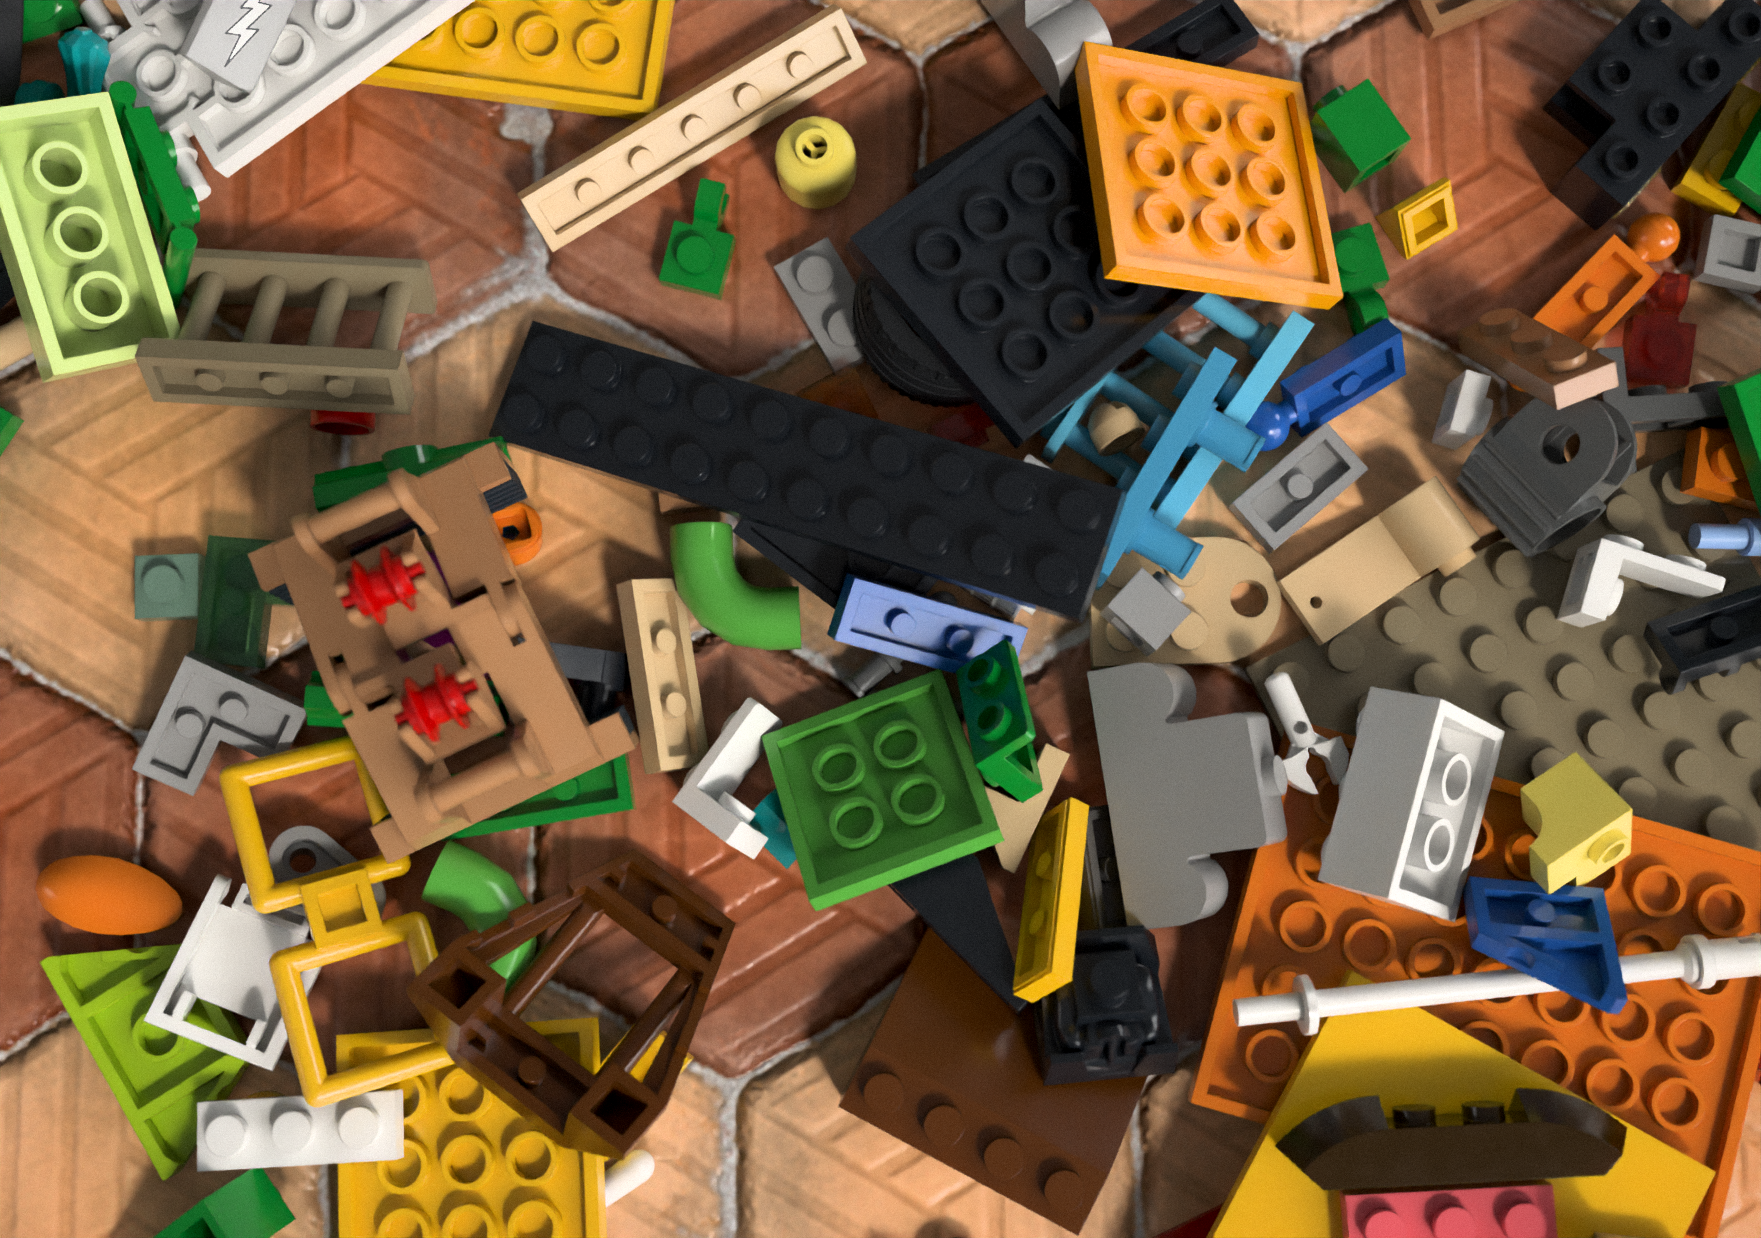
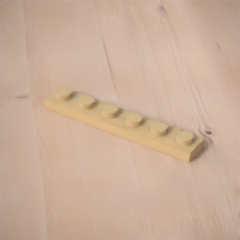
M832 4L518 192L517 196L551 251L558 250L867 64L842 8Z

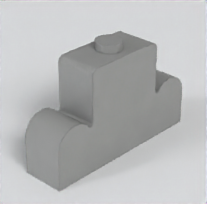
M980 0L1058 110L1079 99L1075 67L1083 42L1113 47L1109 30L1103 18L1088 0Z
M1137 662L1087 672L1127 926L1144 925L1146 929L1173 927L1215 915L1224 906L1228 897V880L1223 868L1210 858V854L1267 846L1282 842L1287 837V827L1281 795H1285L1287 791V774L1281 757L1274 755L1267 716L1262 712H1243L1188 721L1187 717L1192 713L1196 703V687L1192 677L1186 670L1172 663Z

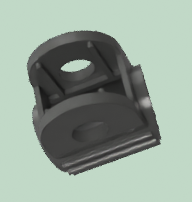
M1589 397L1556 410L1535 398L1517 414H1510L1501 419L1482 437L1466 459L1460 476L1456 478L1458 480L1456 485L1526 558L1529 556L1533 558L1536 554H1542L1544 551L1572 537L1591 524L1606 510L1607 506L1603 502L1625 482L1634 467L1637 456L1636 435L1627 417L1617 408L1606 402ZM1577 433L1580 439L1579 451L1571 461L1567 462L1564 456L1565 444L1573 434Z

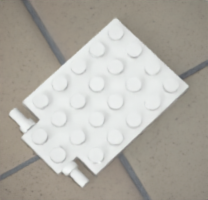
M102 0L84 1L80 6V12L93 33L98 34V36L108 42V51L111 54V58L103 80L102 88L104 92H109L110 85L116 81H126L134 86L137 92L134 108L150 106L159 130H167L170 133L176 149L177 167L175 169L183 186L190 185L196 194L197 200L202 201L210 195L211 188L196 164L198 153L189 139L191 136L195 135L213 168L228 178L475 0H297L270 58L251 93H245L215 81L179 53L204 0H116L132 26L128 30L116 25Z

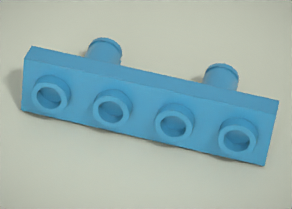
M1214 347L1203 366L1191 360L1171 393L1181 399V403L1171 419L1159 413L1140 447L1150 452L1141 470L1138 472L1128 466L1115 488L1124 490L1127 498L1095 587L1097 591L1105 583L1123 553L1129 555L1131 550L1183 580L1195 563L1203 545L1153 517L1155 510L1150 506L1186 446L1192 448L1196 443L1245 473L1266 440L1265 437L1258 435L1215 410L1218 403L1213 400L1237 362L1236 358L1217 347Z

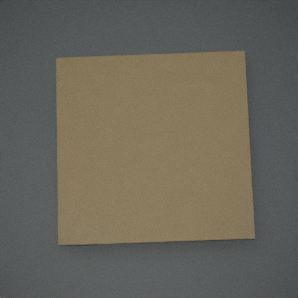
M1685 448L1628 476L1625 482L1603 502L1607 508L1596 520L1572 537L1544 551L1542 554L1538 553L1533 558L1530 556L1526 558L1505 537L1475 552L1477 557L1452 574L1443 577L1440 571H1437L1404 588L1324 644L1318 646L1310 635L1243 670L1281 741L1285 729L1265 687L1266 679L1278 672L1289 674L1311 724L1357 737V718L1360 711L1365 707L1370 686L1441 698L1505 731L1493 776L1526 785L1576 752L1632 808L1633 816L1761 852V658L1742 664L1738 673L1726 677L1715 673L1688 682L1684 691L1668 695L1662 688L1659 680L1662 665L1643 637L1647 622L1760 585L1761 578L1749 556L1739 555L1736 549H1693L1690 546L1688 534L1692 524H1730L1719 502L1680 493ZM1608 534L1636 539L1644 544V552L1662 558L1675 554L1698 559L1707 565L1705 572L1726 579L1722 592L1694 599L1618 575V578L1622 579L1624 583L1622 597L1613 614L1607 616L1605 621L1581 628L1557 620L1577 549L1604 538Z

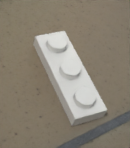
M403 1089L368 1091L322 1107L308 1105L303 1095L213 1100L197 1103V1172L387 1161L404 1157Z

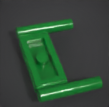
M116 81L109 87L110 99L146 216L162 254H165L162 269L174 309L176 310L181 305L198 242L197 236L193 232L194 224L200 222L198 200L190 185L183 186L175 169L177 167L176 149L170 133L167 130H159L150 106L134 108L137 92L133 85L126 81Z

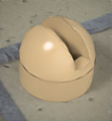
M1113 401L1109 404L1103 403L1096 407L1090 416L1087 426L1090 439L1100 456L1114 455L1127 449L1145 433V429L1137 414L1127 404Z

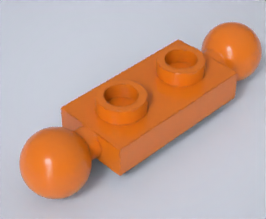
M1651 212L1640 216L1632 223L1628 230L1627 245L1615 234L1612 235L1532 318L1592 349L1661 277L1647 262L1654 263L1665 260L1675 252L1680 242L1678 224L1672 217L1660 212ZM1506 380V382H1507L1512 388H1514V389H1516V390H1518V391H1521V392H1526V391L1522 390L1521 388L1517 387L1516 385H1514V384H1512L1511 382H1509V381Z

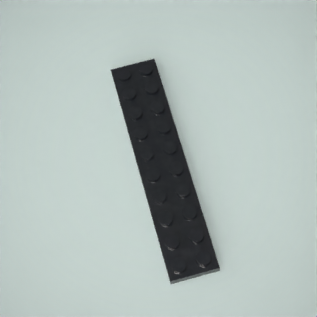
M533 321L488 435L491 438L502 436L507 446L1080 624L1084 622L1127 498L1124 490L536 321Z

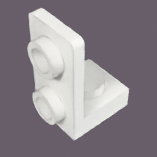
M1608 534L1604 538L1577 549L1557 620L1581 628L1605 621L1606 617L1613 614L1622 597L1624 583L1622 579L1618 578V575L1694 599L1722 592L1726 579L1705 572L1707 565L1698 559L1675 554L1662 558L1644 552V544L1636 539Z
M749 697L739 710L733 712L727 718L721 729V735L702 761L693 766L687 773L683 787L672 802L724 842L750 858L755 859L769 838L749 824L756 813L733 797L732 794L765 750L761 736L779 730L783 722L759 702Z

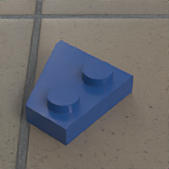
M1469 876L1462 894L1471 948L1606 1013L1619 1014L1628 1001L1603 888L1563 885L1548 895L1537 882Z

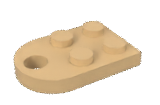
M1189 537L1203 545V548L1183 580L1131 550L1129 555L1123 553L1099 591L1094 590L1088 608L1091 669L1111 668L1137 662L1172 663L1177 666L1220 665L1235 662L1252 654L1271 636L1280 615L1281 592L1276 584L1278 580L1272 567L1251 546L1226 537ZM1141 568H1144L1151 576L1156 571H1159L1175 582L1185 594V598L1181 603L1191 611L1163 644L1148 657L1100 615V612ZM1249 583L1259 589L1263 596V608L1259 615L1245 617L1234 610L1230 597L1235 585Z

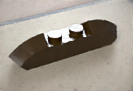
M1516 1088L1508 1111H1505L1504 1103L1497 1101L1464 1102L1461 1104L1462 1113L1436 1115L1434 1106L1407 1104L1394 1106L1392 1108L1393 1117H1385L1379 1096L1376 1095L1343 1101L1311 1115L1291 1129L1275 1147L1322 1190L1606 1176L1623 1156L1627 1127L1591 1103L1571 1095L1545 1089Z

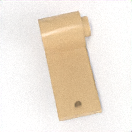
M1435 476L1276 582V584L1318 646H1320L1436 568H1438L1443 577H1446L1477 557L1470 546L1476 543L1480 537L1437 476Z

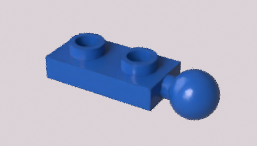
M1385 318L1364 332L1352 336L1344 344L1309 365L1299 368L1291 376L1282 380L1280 387L1283 400L1277 404L1270 401H1262L1245 426L1266 438L1260 451H1271L1282 445L1289 434L1290 427L1301 438L1324 423L1329 422L1405 376L1406 367L1402 332Z

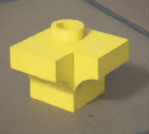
M1576 752L1520 789L1522 819L1538 836L1529 846L1531 876L1548 895L1567 882L1572 886H1584L1631 854L1632 808Z

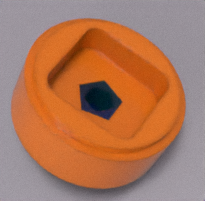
M517 502L492 514L514 566L527 563L539 553L543 543L542 521L532 507Z

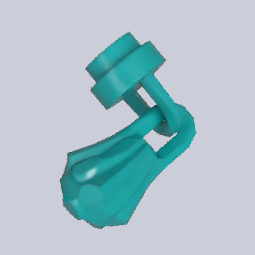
M76 27L73 31L65 33L58 40L57 44L66 75L67 97L101 93L103 80L111 58L106 40L93 33L91 28ZM37 79L32 83H23L19 87L14 105L65 98L60 85Z

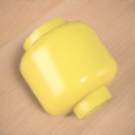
M810 116L798 119L784 130L776 145L775 164L780 186L790 200L805 208L823 209L834 206L844 199L855 183L857 170L854 143L844 127L830 118Z

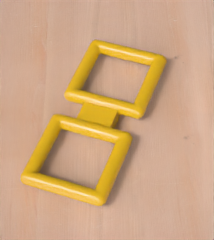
M350 735L227 765L219 773L222 794L254 909L259 913L267 914L303 904L313 941L276 951L269 959V969L304 1100L312 1107H322L455 1064L433 1032L435 1042L338 1073L327 1074L300 972L406 941L417 977L439 955L429 920L425 914L414 911L383 921L380 918L371 884L405 875L411 867L409 855L387 864L381 852V855L275 883L250 786L354 760L372 825L390 813Z

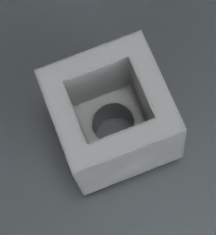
M1141 568L1100 612V615L1148 657L1163 644L1191 611L1181 603L1185 598V594L1175 582L1159 571H1156L1151 576L1144 568Z

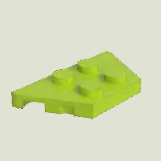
M182 943L57 955L40 961L43 970L162 1181L175 1176L182 1171L197 1147V1103L227 1100L250 1064L144 1021ZM196 999L186 1022L246 1045L247 1037L232 1011L202 999Z

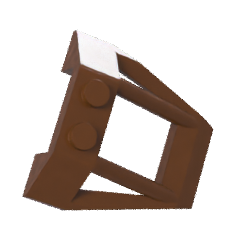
M632 849L569 881L565 890L535 905L528 902L508 912L506 920L481 933L474 929L455 939L407 986V994L453 1062L551 1140L564 1148L623 1161L668 1106L736 923L636 849ZM603 914H605L678 968V970L596 1074L593 1075L519 1017ZM569 915L505 993L507 979L489 965ZM677 1013L641 1083L629 1073Z

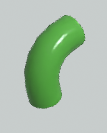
M689 522L670 526V562L678 595L700 626L736 646L769 651L801 649L799 586L761 587L746 581L736 568L733 550V526L722 522Z
M451 840L446 843L438 857L421 897L423 901L449 911L463 920L469 932L477 929L479 933L506 920L508 912L528 903L511 874L481 853ZM536 936L489 965L507 979L505 993L534 959L537 947Z

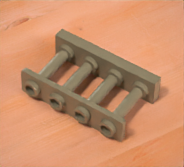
M196 248L185 287L192 301L178 338L142 337L135 354L136 361L154 402L410 415L415 394L404 351L397 350L407 313H435L438 301L430 265L426 260ZM219 303L254 305L242 342L206 341ZM282 306L317 308L305 346L270 344ZM344 310L380 311L370 349L333 347Z

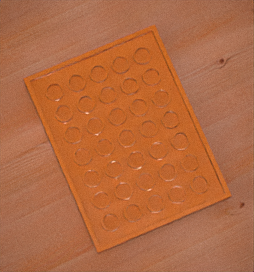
M1311 724L1315 733L1327 739L1337 736L1342 737L1349 753L1348 770L1356 737ZM1285 730L1278 752L1281 759L1286 758L1290 746V740ZM1309 749L1306 771L1312 778L1318 794L1309 795L1303 793L1287 783L1286 794L1281 795L1287 827L1286 839L1279 843L1253 848L1187 1095V1100L1190 1103L1266 1125L1312 1035L1304 1036L1299 1029L1297 1020L1236 1026L1232 1010L1233 999L1292 993L1293 978L1297 977V975H1308L1315 990L1337 988L1347 969L1358 973L1374 983L1513 968L1471 948L1463 894L1455 922H1451L1360 895L1318 880L1322 866V846L1327 836L1331 833L1340 799L1339 785L1332 784L1330 776L1326 771L1325 762L1321 757L1312 755ZM1493 776L1466 882L1469 876L1536 882L1530 872L1529 846L1538 836L1522 819L1520 789L1525 786L1524 784ZM1632 815L1631 854L1583 886L1604 889L1618 956L1673 951L1684 935L1702 934L1710 940L1761 933L1760 851ZM1750 976L1716 980L1715 985L1705 989H1692L1681 978L1625 983L1628 1001L1619 1014L1606 1013L1563 991L1418 1006L1715 1171L1716 1174L1683 1238H1718L1761 1054V977Z

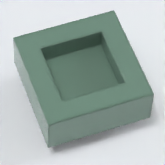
M199 553L135 556V619L144 622L207 619V557Z

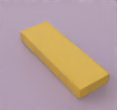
M1072 797L1064 800L1040 818L1031 837L1013 995L1032 1003L1072 981L1089 805Z

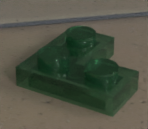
M208 535L194 652L225 666L265 669L272 606L295 608L294 605L292 606L279 597H275L274 594L271 595L269 591L266 592L261 589L248 556L249 553L275 542L274 540Z

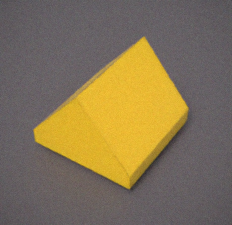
M1442 177L1375 216L1404 259H1410L1458 229L1451 182L1446 177Z

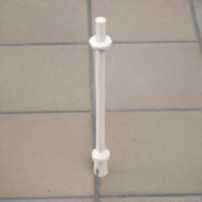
M1761 933L1710 940L1702 934L1684 935L1673 951L1618 956L1624 984L1681 978L1692 989H1705L1715 985L1716 980L1750 976L1761 977ZM1515 968L1315 990L1308 975H1297V977L1293 978L1292 993L1233 999L1232 1010L1236 1026L1297 1020L1300 1031L1306 1036L1318 1032L1320 1017L1561 990Z

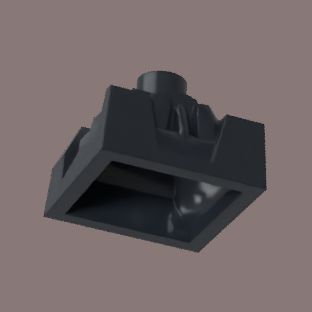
M1144 925L1077 931L1072 981L1034 1003L1031 1002L1043 1086L1175 1072L1179 1054L1178 1044L1173 1043L1158 976L1160 961L1155 935L1146 929Z

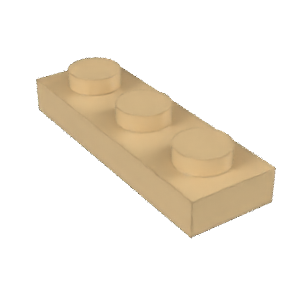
M675 578L631 579L616 585L645 775L689 770L702 761L709 749L686 605L678 595Z

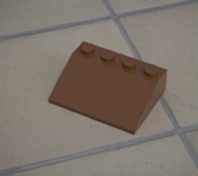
M927 927L840 1096L839 1107L1079 1236L1109 1176L1148 1076L1043 1086L1031 1002L1028 1001L1026 1009L1017 1016Z

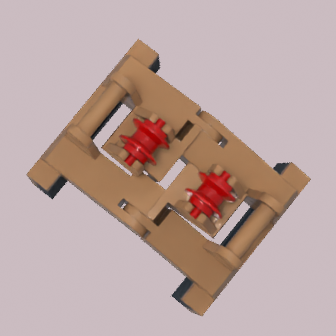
M494 441L417 477L407 473L403 468H399L388 473V482L314 516L307 512L291 518L294 533L248 554L261 589L266 592L269 591L271 595L274 594L275 597H279L286 603L295 606L325 689L335 708L344 717L354 713L353 716L342 720L390 811L389 814L369 828L387 864L635 749L640 740L624 704L587 721L536 614L521 587L522 583L492 514L526 499L528 496L513 463ZM425 534L428 535L449 588L419 537ZM447 628L449 629L457 647L449 642L415 659H409L406 647ZM523 635L526 641L519 644L516 637ZM488 672L515 724L513 739L510 742L511 749L451 777L443 761L444 758L507 729L483 674Z

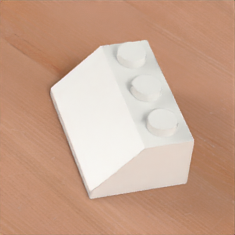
M1370 686L1365 707L1360 711L1357 718V737L1348 770L1343 774L1339 784L1340 800L1331 833L1327 836L1322 846V866L1318 880L1360 895L1455 922L1505 731L1441 698Z

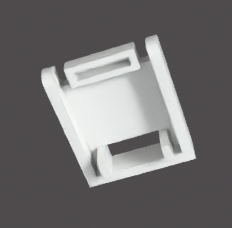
M218 874L144 1021L273 1072L288 1041L269 969V959L276 951L312 941L307 939L310 930L305 911L302 906L296 905L267 914L259 913L252 905L246 883L242 884L231 906L232 908L222 904V901L229 892L232 879ZM322 966L300 972L307 998ZM196 999H202L255 1020V1025L246 1041V1045L186 1022Z

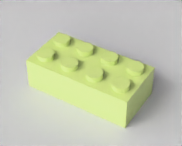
M109 92L0 107V250L42 382L45 383L137 363L135 354L142 337L177 339L181 330Z

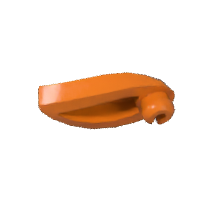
M85 855L59 859L42 870L36 880L35 890L45 910L55 918L74 928L96 934L131 935L149 933L167 928L180 920L186 913V904L177 891L166 881L139 865L119 858Z

